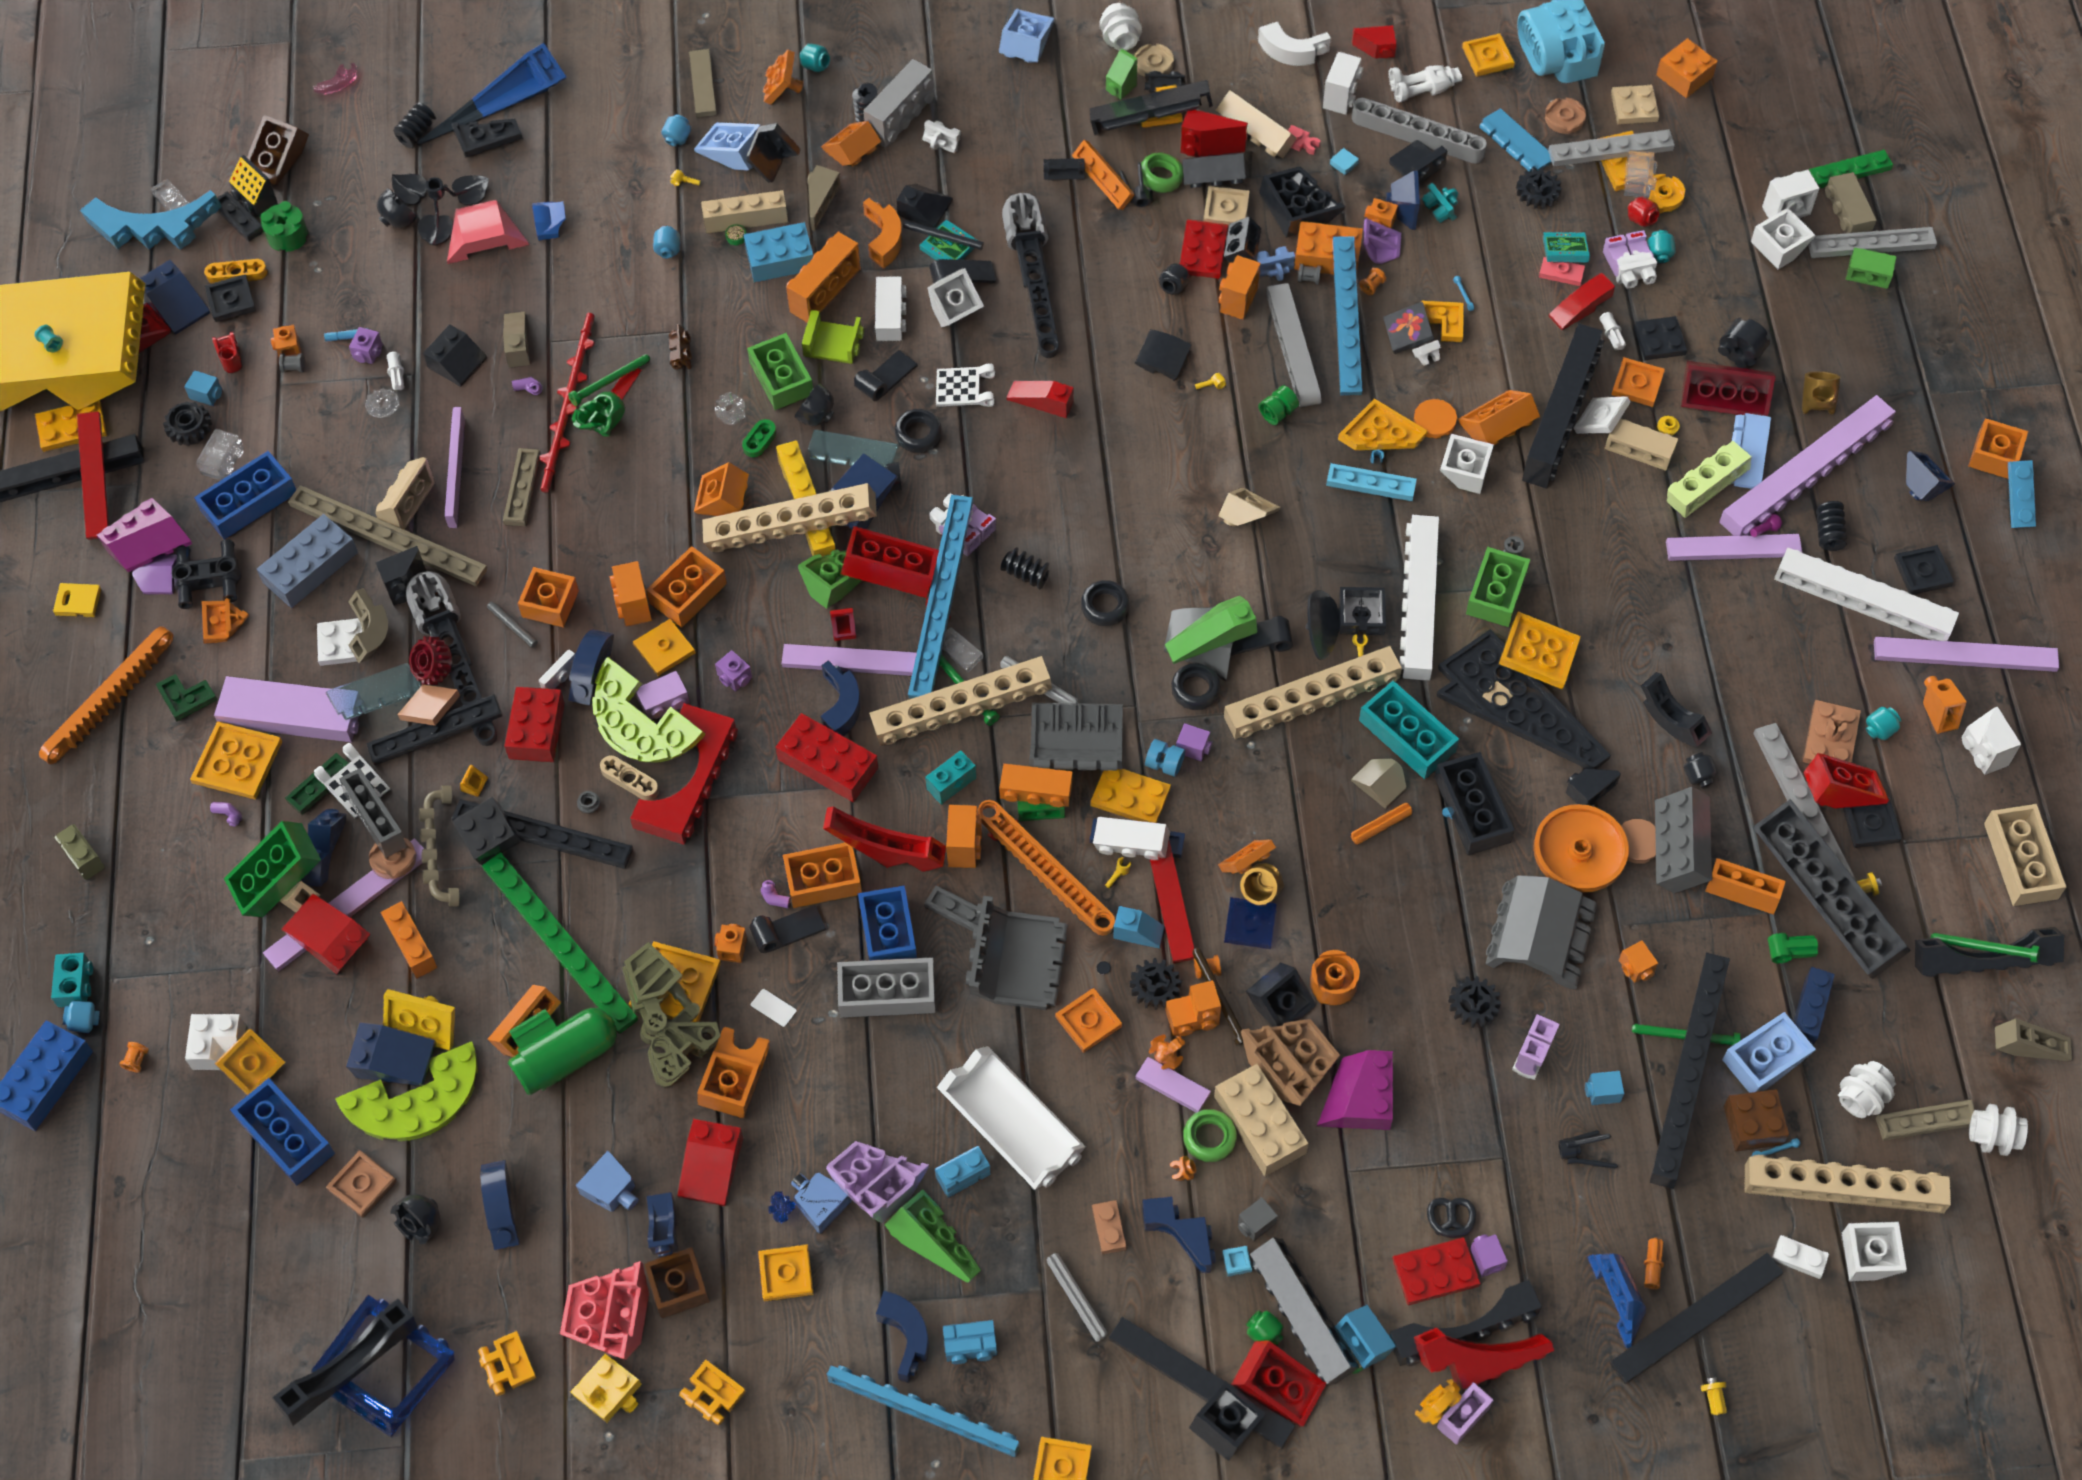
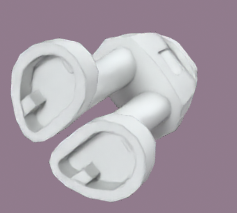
M1443 65L1429 66L1424 71L1412 75H1402L1400 69L1396 67L1389 70L1390 87L1393 92L1395 91V99L1398 102L1406 101L1410 97L1428 91L1434 96L1454 86V83L1462 81V75L1458 68L1451 69L1449 66L1444 68Z

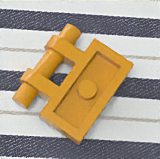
M517 1331L493 1341L496 1351L492 1353L489 1352L487 1346L478 1350L480 1365L482 1368H485L489 1378L487 1380L488 1385L491 1389L493 1388L496 1396L505 1393L503 1383L508 1380L514 1389L536 1379ZM501 1360L505 1371L498 1373L494 1364Z
M705 1360L690 1378V1382L696 1388L692 1392L687 1388H683L679 1396L686 1401L685 1404L690 1408L695 1407L703 1414V1418L709 1422L713 1421L719 1426L725 1417L718 1413V1410L723 1406L730 1412L746 1393V1390L709 1361ZM704 1393L714 1400L710 1406L700 1399Z

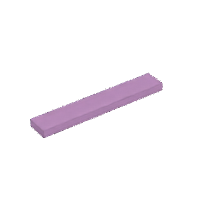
M454 407L452 411L445 519L449 528H457L465 427V418L461 407Z
M1799 534L1758 535L1756 537L1751 535L1667 538L1666 540L1669 561L1784 557L1787 548L1802 552Z
M784 644L781 664L782 667L822 670V664L829 660L834 666L838 665L842 671L850 670L851 672L912 676L917 653Z

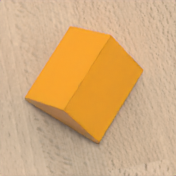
M470 765L460 783V791L478 797L488 777L476 767Z

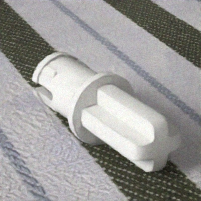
M1611 312L1602 314L1600 321L1606 330V337L1610 339L1616 351L1623 350L1626 343L1621 334V327L1616 324Z
M390 352L387 355L389 366L387 373L391 377L392 388L395 391L403 390V374L405 370L401 365V356L398 352Z

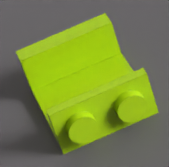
M811 310L802 340L803 356L853 364L854 357L858 356L860 350L859 339H863L864 336L861 318L856 317L854 326L829 323L820 320L819 311Z

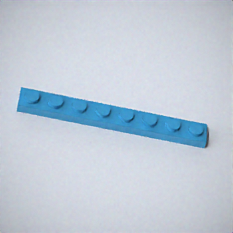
M1354 236L1333 237L1340 395H1362Z
M830 1366L827 1378L830 1383L1016 1458L1019 1450V1441L1010 1433L1002 1432V1434L994 1432L992 1431L993 1428L985 1423L979 1422L977 1425L970 1422L969 1418L963 1414L955 1413L952 1415L945 1412L946 1409L938 1404L932 1403L930 1406L923 1403L922 1399L916 1395L908 1394V1396L900 1394L897 1388L885 1384L884 1387L878 1385L873 1378L866 1375L861 1377L853 1375L852 1371L844 1366H838V1368Z

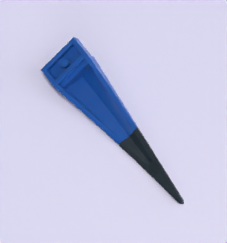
M543 43L523 55L470 101L421 138L417 145L453 131L451 123L468 125L470 122H475L548 91L549 88L565 80L566 75Z

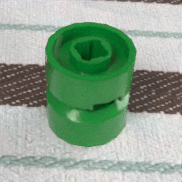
M1282 385L1271 396L1261 401L1258 408L1268 423L1277 425L1286 415L1291 414L1299 407V401L1289 387Z

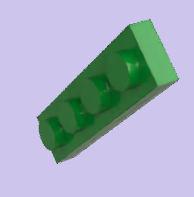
M1884 149L1811 168L1809 172L1819 189L1828 185L1830 177L1854 172L1856 178L1859 179L1892 170L1893 163Z

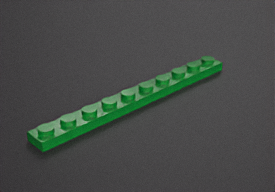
M500 852L483 864L482 868L595 1006L611 1016L617 1027V1032L620 1034L637 1022V1015L633 1013L632 1009Z

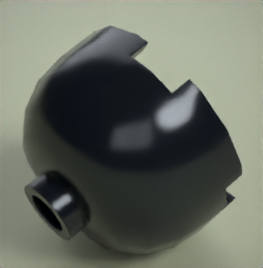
M387 188L378 198L377 210L381 215L378 219L386 227L391 225L395 228H405L418 218L415 212L409 209L404 201L391 189Z
M818 383L796 412L795 418L801 423L812 427L820 425L823 421L828 423L834 415L832 411L834 398L831 392Z
M412 1194L402 1198L392 1206L390 1211L397 1218L394 1222L397 1229L410 1241L415 1237L421 1245L427 1243L435 1235L441 1222L436 1201L419 1194Z

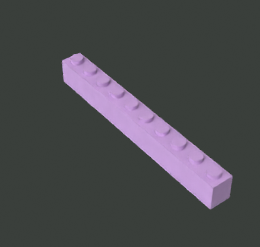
M1876 395L1726 508L1722 513L1719 523L1733 536L1750 535L1752 528L1756 527L1759 523L1766 522L1775 511L1780 512L1791 499L1796 500L1805 488L1810 489L1821 476L1826 477L1837 464L1839 466L1842 465L1851 453L1856 454L1859 452L1863 444L1867 441L1869 443L1872 442L1880 431L1888 430L1894 422L1892 419L1896 411Z

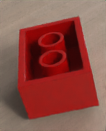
M516 687L504 745L509 759L554 762L565 705L561 690Z

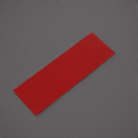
M637 368L621 377L611 392L618 395L622 400L642 369Z

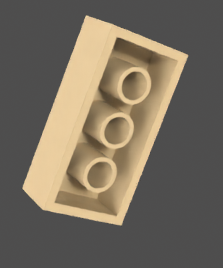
M2037 804L1991 811L1984 825L2012 905L2018 906L2059 899L2066 889V884Z
M1258 1064L1215 1086L1214 1097L1223 1112L1232 1120L1237 1134L1264 1176L1307 1154L1309 1143Z

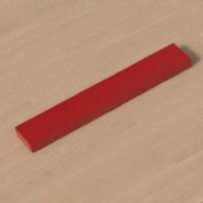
M98 411L77 414L87 540L99 539L97 534L109 526L101 414Z
M1168 841L1166 858L1158 857V860H1150L1174 964L1193 960L1192 950L1194 945L1170 841Z

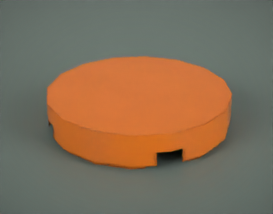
M1430 399L1420 403L1415 409L1413 421L1428 431L1426 437L1437 439L1452 433L1456 426L1457 415L1455 409L1449 403L1439 399Z

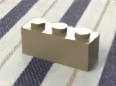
M1854 172L1830 177L1825 193L1827 198L1831 200L1834 213L1840 219L1842 230H1845L1846 233L1873 231L1876 218Z

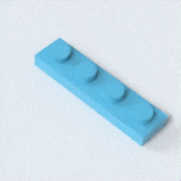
M1331 463L1326 486L1412 501L1417 479Z

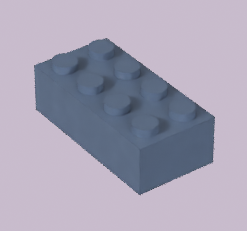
M323 514L256 570L262 583L292 608L353 558L358 551L353 539Z

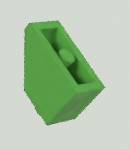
M1124 49L1118 52L1106 75V90L1111 95H1115L1122 100L1137 86V58Z

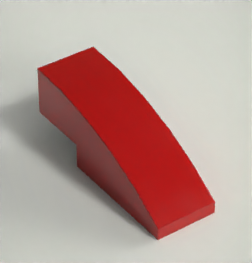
M1600 273L1562 301L1549 314V317L1561 330H1564L1595 312L1596 306L1613 297L1615 286L1603 273Z
M853 608L830 610L834 641L856 639Z

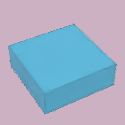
M1344 148L1330 159V165L1344 175L1359 163V159Z
M1247 1246L1222 1251L1227 1276L1252 1272Z

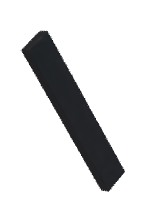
M493 694L446 712L436 725L418 723L366 744L372 763L378 765L495 720L503 715L497 697Z

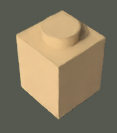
M299 881L280 902L294 912H297L312 894L318 897L320 894L302 881Z

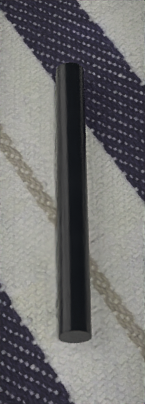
M905 220L903 225L905 229L982 250L984 246L982 241Z

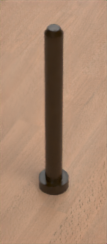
M1193 949L1192 954L1206 981H1214L1221 1010L1236 1037L1233 1041L1236 1046L1244 1043L1241 1034L1242 1028L1201 949Z

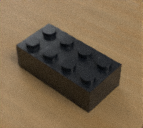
M1481 752L1437 764L1434 778L1467 855L1511 843L1515 830Z

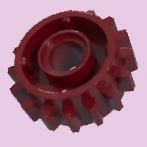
M424 636L423 640L419 639L410 653L409 664L411 672L417 678V681L422 682V685H438V682H443V679L449 674L452 664L451 652L445 641L433 636Z

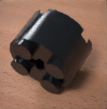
M1737 318L1721 337L1718 351L1721 355L1735 362L1738 368L1753 366L1770 345V339L1768 340L1766 337L1768 334L1766 329L1752 319L1744 321L1741 320L1742 318Z

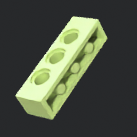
M1734 441L1730 442L1727 446L1723 445L1711 458H1706L1695 470H1690L1683 479L1670 485L1667 492V503L1686 518L1750 470L1752 456Z

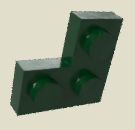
M174 674L155 684L176 722L217 701L207 680L185 690L178 676Z

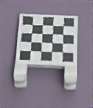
M993 364L969 368L937 369L936 406L982 405L992 407L994 405L993 393L985 392L979 395L980 377L988 379L995 377Z
M347 743L343 747V753L351 760L347 766L332 778L321 766L315 769L314 775L355 819L358 815L346 798L339 778L360 768L379 798L387 793L390 788L360 756L353 745Z

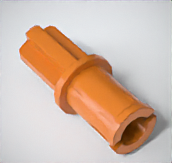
M1658 1238L1649 1239L1647 1260L1644 1261L1646 1266L1644 1287L1648 1289L1660 1288L1661 1268L1664 1267V1263L1662 1262L1663 1241Z

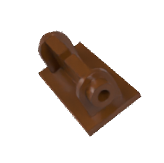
M677 324V330H672L669 334L670 365L673 369H680L683 365L691 369V336L679 324Z

